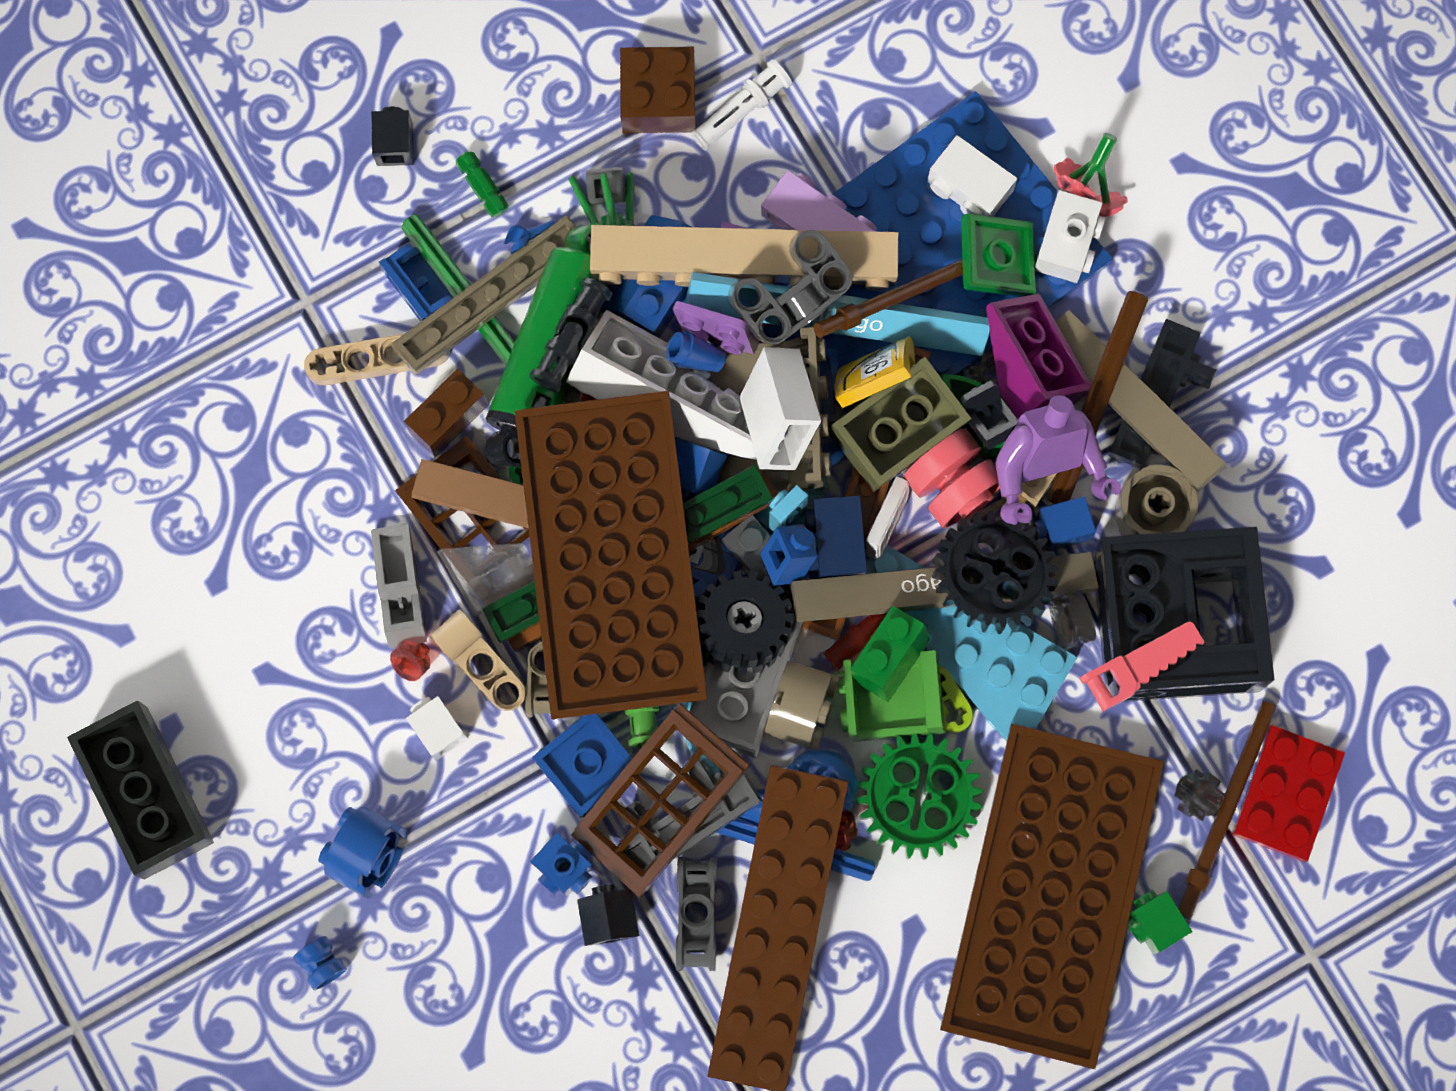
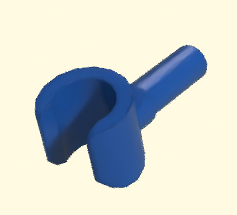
M553 220L529 229L514 225L509 229L504 244L515 242L511 250V254H514L525 246L529 240L540 235L555 223Z

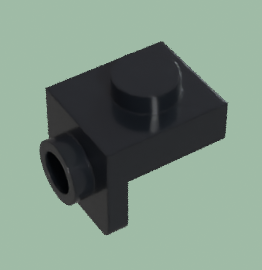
M990 380L981 386H977L961 397L963 408L972 418L968 421V424L986 448L990 450L1005 442L1014 430L1018 420L1001 399L999 388L995 381Z

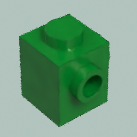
M1151 890L1133 901L1137 909L1130 912L1129 917L1132 922L1128 923V926L1140 944L1146 942L1153 955L1163 951L1193 932L1167 891L1157 896L1154 890Z

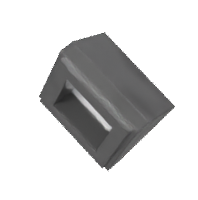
M622 167L585 170L590 205L605 204L600 178L603 173L608 176L614 203L626 202Z

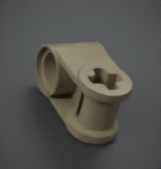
M542 643L535 645L528 654L525 691L526 717H533L534 714H551L549 701H538L549 700L546 671H540L536 666L537 658L543 653Z

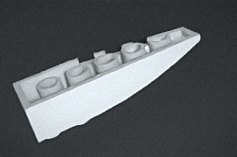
M608 310L604 312L581 349L566 383L598 400L669 391L675 437L714 450L757 460L738 394L730 388L722 391L708 380L711 374L707 371L676 368L673 362L667 359V342Z

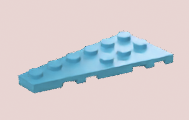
M888 545L881 558L875 560L869 557L866 561V574L925 568ZM956 606L904 611L926 625L931 639L925 647L926 651L936 650L940 666L950 673L961 692L975 705L986 718V721L995 731L997 730L1005 741L1007 740L1011 723L1032 729L1037 728L1078 658L1022 624L1017 632H1013L1009 625L1006 624L1002 634L997 633L994 624H990L987 631L983 633L981 622L977 620L969 628L967 627L968 616L966 614L956 619L953 617L957 609Z

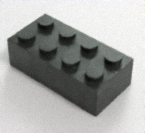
M137 700L67 736L134 876L145 880L214 843L147 706Z

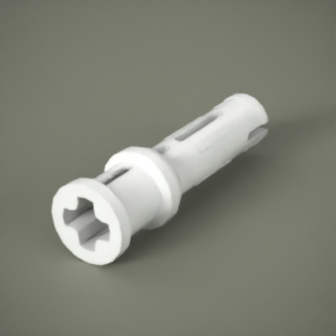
M771 59L767 62V68L753 80L747 79L744 81L742 91L697 129L693 130L691 136L706 151L711 144L732 129L756 107L758 109L765 108L769 105L768 100L783 87L787 89L792 86L789 75L778 62ZM734 110H737V111L734 112L730 117H728L724 122H722L719 126H717L716 128H714L718 123H720L723 119H725V118H726L729 114H731Z

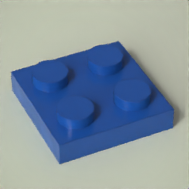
M597 714L581 717L532 756L535 763L580 819L591 810L633 759Z

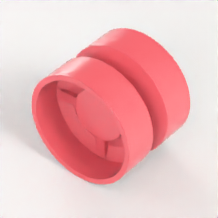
M967 428L960 429L943 439L920 457L903 476L904 480L908 481L909 486L919 498L927 496L938 489L941 491L931 502L928 510L943 529L951 527L962 518L966 520L973 516L974 513L985 507L993 499V495L1000 489L996 465L991 459L983 461L972 468L969 466L981 452L982 447Z

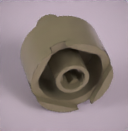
M1159 464L1149 465L1141 469L1128 479L1116 500L1115 519L1121 536L1187 531L1197 514V492L1184 478L1182 472L1174 467ZM1152 501L1158 502V509L1162 510L1160 513L1154 512L1153 507L1149 506Z
M788 661L777 688L778 692L775 701L771 706L765 733L790 743L817 750L824 730L819 728L818 724L826 726L833 704L826 699L827 697L834 699L840 676Z

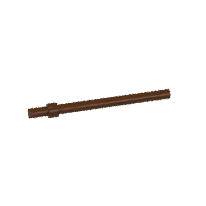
M963 258L858 305L851 303L837 309L835 315L814 324L815 334L822 338L840 329L847 331L860 325L864 318L963 275Z
M1262 701L1196 866L1194 869L1189 870L1184 882L1187 888L1178 909L1185 919L1191 920L1202 892H1207L1212 877L1209 876L1277 708L1276 705L1270 702Z

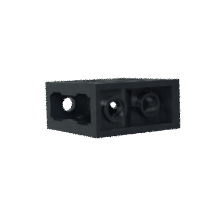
M1257 526L1111 536L1100 539L1092 552V558L1099 587L1096 591L1103 664L1118 656L1123 657L1187 622H1192L1201 635L1195 583L1232 581L1239 644L1212 646L1196 644L1194 651H1187L1184 658L1178 657L1175 664H1168V668L1165 671L1159 670L1157 677H1149L1147 684L1140 683V689L1123 702L1258 693L1275 680ZM1129 576L1137 578L1141 585L1133 583ZM1133 613L1140 615L1145 623L1138 622L1134 618ZM1109 670L1104 673V682L1109 693L1114 697L1118 695L1119 686Z

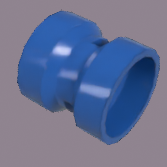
M327 936L311 942L293 956L298 967L306 970L308 974L307 981L313 991L331 983L347 970L343 961L335 958L333 955V945Z

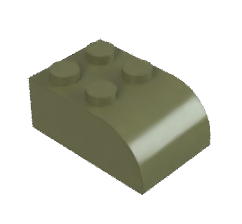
M926 357L910 367L911 378L873 394L836 421L829 429V434L873 493L972 419Z

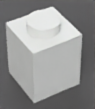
M438 696L433 700L430 697H426L410 709L412 714L406 720L435 761L467 740V737Z

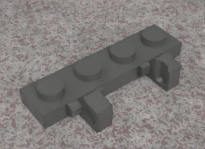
M698 760L688 772L708 792L723 777L721 772L713 774L705 760ZM746 772L674 859L763 802ZM695 791L691 793L693 799L677 809L687 819L703 801ZM635 801L625 808L638 820L647 811L640 801ZM669 814L662 819L659 816L653 819L650 818L644 825L665 845L681 827ZM640 833L634 837L623 851L643 871L660 853Z

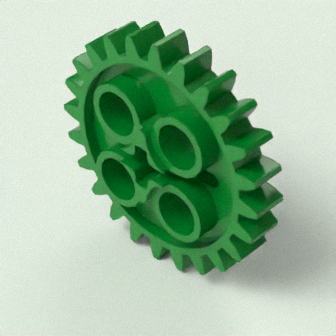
M930 733L925 743L919 742L917 734H912L910 744H905L902 737L897 736L896 748L894 750L887 743L882 744V751L885 755L883 758L877 754H871L870 759L875 768H862L861 772L869 778V781L859 782V789L867 793L857 798L856 804L866 805L868 809L862 812L859 818L860 820H872L873 823L866 832L871 834L879 830L881 833L877 843L879 846L888 840L893 842L891 847V854L893 855L900 847H904L906 859L911 858L914 850H919L922 860H926L929 849L933 848L936 855L942 857L943 844L946 843L952 850H955L958 846L954 836L957 835L967 839L970 835L963 826L965 824L976 826L978 823L970 815V812L981 811L983 805L974 802L973 797L981 795L983 789L972 787L971 783L976 781L980 775L979 773H967L966 769L970 766L972 760L967 759L960 762L957 759L961 752L960 747L954 749L951 753L946 750L948 739L946 738L941 741L939 746L933 745V735ZM927 763L928 772L923 793L930 800H924L922 803L917 830H912L910 825L915 798L909 796V793L916 791L921 764ZM900 764L908 765L914 772V779L909 783H900L894 778L893 769ZM938 771L947 773L952 779V787L946 791L936 789L932 784V775ZM893 802L903 804L907 809V818L901 822L891 820L887 816L886 807ZM931 809L941 811L946 819L945 826L940 829L930 828L926 824L925 813Z

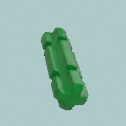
M472 151L462 153L455 161L456 166L462 174H467L465 176L466 181L480 202L485 201L483 206L490 217L503 215L509 208L507 201L503 195L498 196L499 189L485 168L479 167L481 162Z

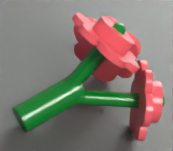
M1110 133L1103 134L1091 160L1083 166L1074 164L1070 158H1066L1054 165V172L1057 176L1059 187L1064 192L1101 202L1102 206L1099 216L1102 217L1115 215L1128 202L1126 196H1121L1119 192H1109L1105 164L1117 142V138ZM1096 171L1098 173L1101 195H1096L1089 189L1088 185Z

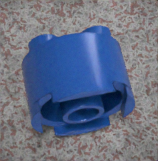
M348 807L339 820L338 827L340 830L333 842H327L322 848L318 862L324 865V874L328 878L369 899L375 895L370 890L375 885L383 888L395 871L404 849L398 847L400 837L407 840V830L366 807H360L357 810Z

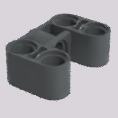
M801 231L791 239L789 253L804 275L800 277L801 280L784 294L773 298L766 287L759 280L753 278L740 279L730 287L728 295L731 306L740 318L748 324L750 331L759 341L767 344H779L785 341L798 329L803 328L822 314L831 303L850 288L852 273L827 238L818 231ZM805 237L813 238L818 245L817 254L811 259L803 257L799 250L800 242ZM831 267L837 269L841 275V283L834 290L828 289L823 282L824 273ZM746 284L753 286L757 292V300L750 307L743 306L738 299L739 290ZM770 315L777 317L781 323L780 332L773 338L767 337L762 331V323Z

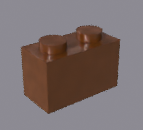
M457 368L403 422L408 432L436 458L489 405L485 394Z

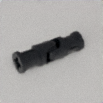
M587 277L582 279L580 282L582 289L573 305L570 304L566 307L555 328V337L547 341L544 347L545 355L537 369H532L529 377L537 385L546 390L560 391L562 388L560 382L569 365L575 364L579 355L578 350L585 345L598 323L596 316L605 301H610L613 293L607 286L595 279ZM554 362H556V365L553 371L551 372L550 369Z

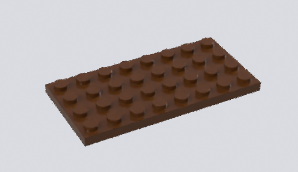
M669 391L515 410L551 719L708 700Z
M1011 723L940 1031L1096 1070L1164 761Z

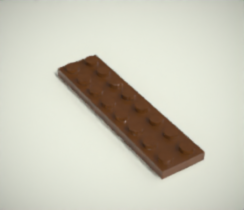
M770 765L707 1077L771 1091H786L848 780Z

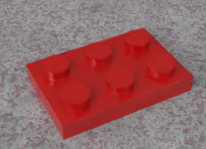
M1274 725L1269 726L1231 835L1304 863L1308 862L1345 752Z

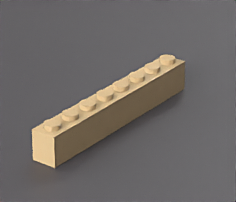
M591 225V278L598 279L599 282L606 285L620 284L621 279L637 280V284L645 286L658 285L659 280H675V285L689 287L691 273L696 272L735 279L753 278L761 283L768 284L789 283V287H793L801 280L800 277L804 273L792 259L789 253V244L795 234L806 230ZM815 230L827 238L852 273L851 285H866V289L870 291H884L889 289V285L895 286L898 278V232ZM805 237L800 242L799 250L801 255L811 259L817 254L818 245L813 238ZM832 267L827 269L823 275V282L827 284L828 289L834 290L841 283L839 271Z

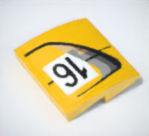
M908 336L839 368L835 379V398L842 408L911 378L910 367L916 364L911 337Z

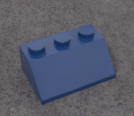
M651 215L644 225L691 227L683 221ZM621 279L620 284L609 286L613 296L610 301L604 302L600 312L604 314L608 310L660 339L675 315L673 311L675 302L685 300L688 287L675 285V280H659L658 285L645 286L637 284V280Z

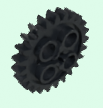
M989 511L985 521H982L981 517L974 513L970 524L962 518L957 525V530L951 527L948 529L945 535L947 540L941 539L937 547L940 553H936L933 559V564L939 567L935 568L932 578L943 580L938 584L935 591L936 593L948 594L942 605L947 607L955 604L957 607L953 616L955 619L966 614L968 616L967 627L970 628L977 620L981 622L983 633L987 631L990 624H994L997 633L1002 634L1006 624L1009 625L1013 632H1017L1021 626V621L1029 627L1035 619L1034 615L1038 617L1043 615L1046 610L1045 605H1049L1054 598L1051 591L1055 590L1058 581L1051 577L1056 575L1059 568L1058 566L1048 564L1055 556V552H1043L1042 550L1048 541L1047 538L1037 541L1033 538L1037 530L1035 526L1025 531L1022 529L1023 523L1017 521V524L1013 525L1006 523L1003 519L996 521L993 511ZM978 543L988 544L992 548L993 553L984 552L980 549ZM1013 561L1023 562L1028 570L1018 569ZM993 569L999 572L998 576L991 573ZM962 575H972L976 578L978 584L967 583ZM997 592L1009 594L1013 602L1003 601L999 598Z

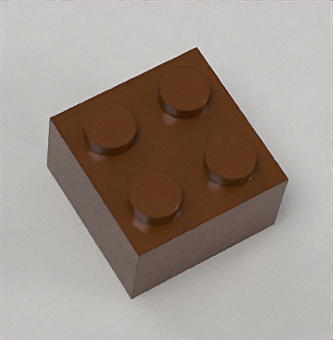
M694 46L620 48V118L622 134L689 133L696 129Z

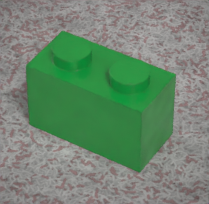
M892 606L850 668L856 683L889 702L919 658L920 652L925 649L931 640L926 625Z

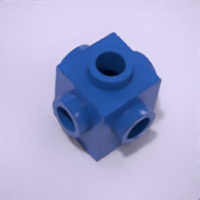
M557 832L530 861L542 873L537 880L554 896L559 890L566 896L572 891L579 894L593 878L589 874L593 866L587 861L592 854L576 839L569 844ZM570 862L571 867L567 872H559V866L562 863Z

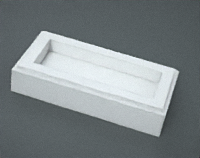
M895 477L866 539L865 554L867 557L875 560L881 558L909 499V484L907 480Z

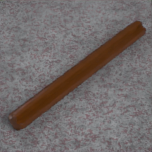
M1128 291L1081 410L1091 422L1095 435L1148 302V298L1144 294L1136 291ZM1081 464V467L1057 473L1047 497L1050 503L1058 504L1071 499L1084 466L1083 464Z

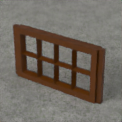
M468 436L464 437L433 461L459 469L470 461L480 474L501 479ZM417 474L395 490L400 499L485 606L535 581L533 565L522 572L508 555L510 551L529 538L528 528H524V531L502 547L487 529L498 520L486 518L481 521L477 515L465 512L476 527L455 543H452L439 524L457 511L456 509L447 507L433 518L418 499L411 498ZM482 533L496 552L473 569L459 550ZM502 559L516 578L493 594L479 575Z
M678 704L577 825L571 836L638 897H642L745 774L750 764L682 704ZM675 730L697 748L682 768L660 749ZM703 754L725 772L710 792L688 774ZM654 756L676 775L661 794L639 776ZM681 780L703 799L688 819L666 800ZM632 782L654 800L639 820L618 802V799ZM659 807L664 809L681 825L666 845L644 826ZM611 808L633 827L618 846L596 828ZM638 833L660 852L645 871L623 852Z

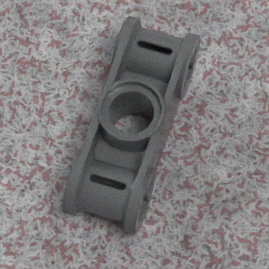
M678 857L677 892H679L678 935L676 936V971H682L684 967H708L709 971H716L714 913L715 892H717V857H711L709 861H686L684 857ZM693 904L703 905L708 911L706 919L701 923L690 922L685 916L688 907ZM688 952L704 953V954H688Z

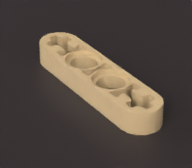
M404 334L315 349L304 360L305 372L309 379L317 385H332L411 371L403 361L391 363L386 359V352L392 347V343ZM450 351L427 368L445 363L450 356ZM356 352H365L369 355L368 365L361 370H355L349 366V359ZM341 355V362L345 372L340 373L338 366L335 365L327 367L325 370L326 374L319 375L318 371L313 368L318 366V360L325 359L329 365L338 364L336 356Z

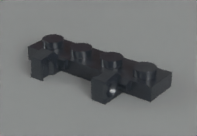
M1166 319L1141 376V380L1170 408L1179 385L1185 387L1188 380L1192 384L1209 389L1217 369L1199 363L1201 356L1193 352L1201 332ZM1123 419L1108 456L1143 469L1151 452L1158 453Z

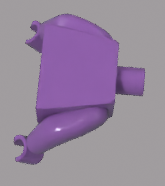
M1054 396L1051 398L1048 406L1023 413L997 456L996 471L1002 497L1007 498V503L1003 505L1000 515L1006 523L1016 525L1017 520L1021 523H1029L1032 519L1030 506L1019 503L1018 495L1022 494L1023 482L1081 467V464L1084 465L1089 475L1093 474L1095 477L1091 485V491L1094 496L1107 501V496L1104 493L1107 484L1112 494L1120 495L1121 493L1120 483L1116 479L1107 477L1104 469L1107 468L1091 422L1083 412L1076 411L1072 402L1065 396Z

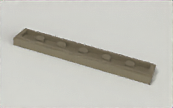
M567 215L394 341L392 349L416 376L481 328L485 323L492 320L535 288L550 252L556 247H565L567 234L577 226ZM587 239V246L589 247L590 241Z
M1068 310L1056 321V324L1092 384L1106 345ZM1123 363L1108 404L1171 467L1182 472L1184 478L1199 492L1226 468V462Z

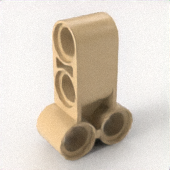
M459 609L431 633L430 638L452 662H455L496 708L503 711H511L518 708L525 698V688L522 682L483 640L480 631ZM477 654H485L492 660V670L485 676L476 675L471 669V659ZM502 683H512L518 690V698L511 705L502 704L497 699L496 691Z

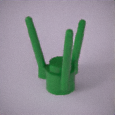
M628 172L626 175L625 218L623 213L616 212L607 174H601L602 190L608 212L607 215L601 217V224L635 226L633 173ZM570 176L569 182L590 224L599 223L576 178Z

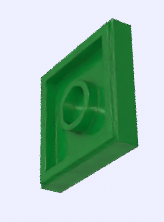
M971 213L963 215L961 217L964 289L1022 297L1035 295L1033 222Z

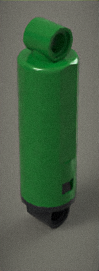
M593 223L573 228L566 236L565 247H556L548 256L485 418L488 424L499 430L489 436L485 446L487 458L496 467H521L515 410L565 404L571 385L566 383V380L574 365H569L560 382L562 388L559 392L542 388L529 377L532 369H537L545 355L544 347L547 341L555 337V328L566 307L570 304L573 305L582 289L580 282L585 277L592 279L590 273L591 250L587 246V237L591 238V225L605 224ZM554 362V364L552 365L550 369L551 372L553 371L556 362ZM509 440L514 445V453L512 457H510L507 452V444Z

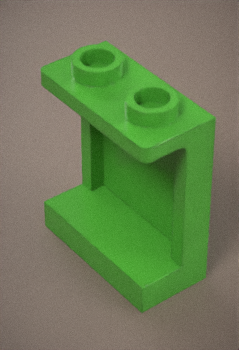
M936 650L920 652L919 658L889 702L858 685L850 670L853 665L852 660H843L844 671H838L837 676H840L838 684L839 693L846 694L847 706L846 709L840 710L841 726L843 732H849V737L853 742L891 739L897 736L911 737L912 734L923 736L929 735V733L932 735L946 733L940 662Z

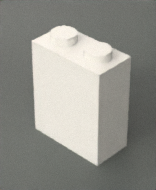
M764 347L739 398L759 469L796 470L821 422V418L800 349Z

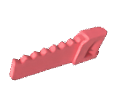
M1187 622L1123 657L1118 656L1081 676L1079 679L1082 684L1087 683L1101 710L1104 712L1132 697L1140 689V683L1147 684L1149 677H1157L1159 670L1165 671L1168 668V664H1175L1178 657L1184 658L1187 651H1194L1196 649V644L1202 645L1205 642L1192 622ZM1109 670L1119 686L1118 695L1114 697L1109 693L1100 676Z

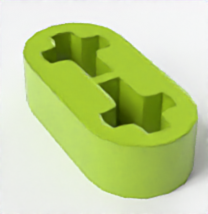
M940 666V674L944 679L942 682V692L945 695L943 697L944 719L949 714L944 704L946 701H949L954 710L962 708L965 712L961 717L962 725L958 726L954 721L948 723L945 720V730L950 734H959L969 727L973 719V711L950 673Z

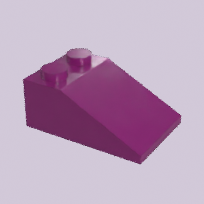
M1040 294L991 302L986 306L999 392L1017 420L1026 411L1048 406L1051 398L1054 396H1065L1074 406L1088 394L1091 383Z

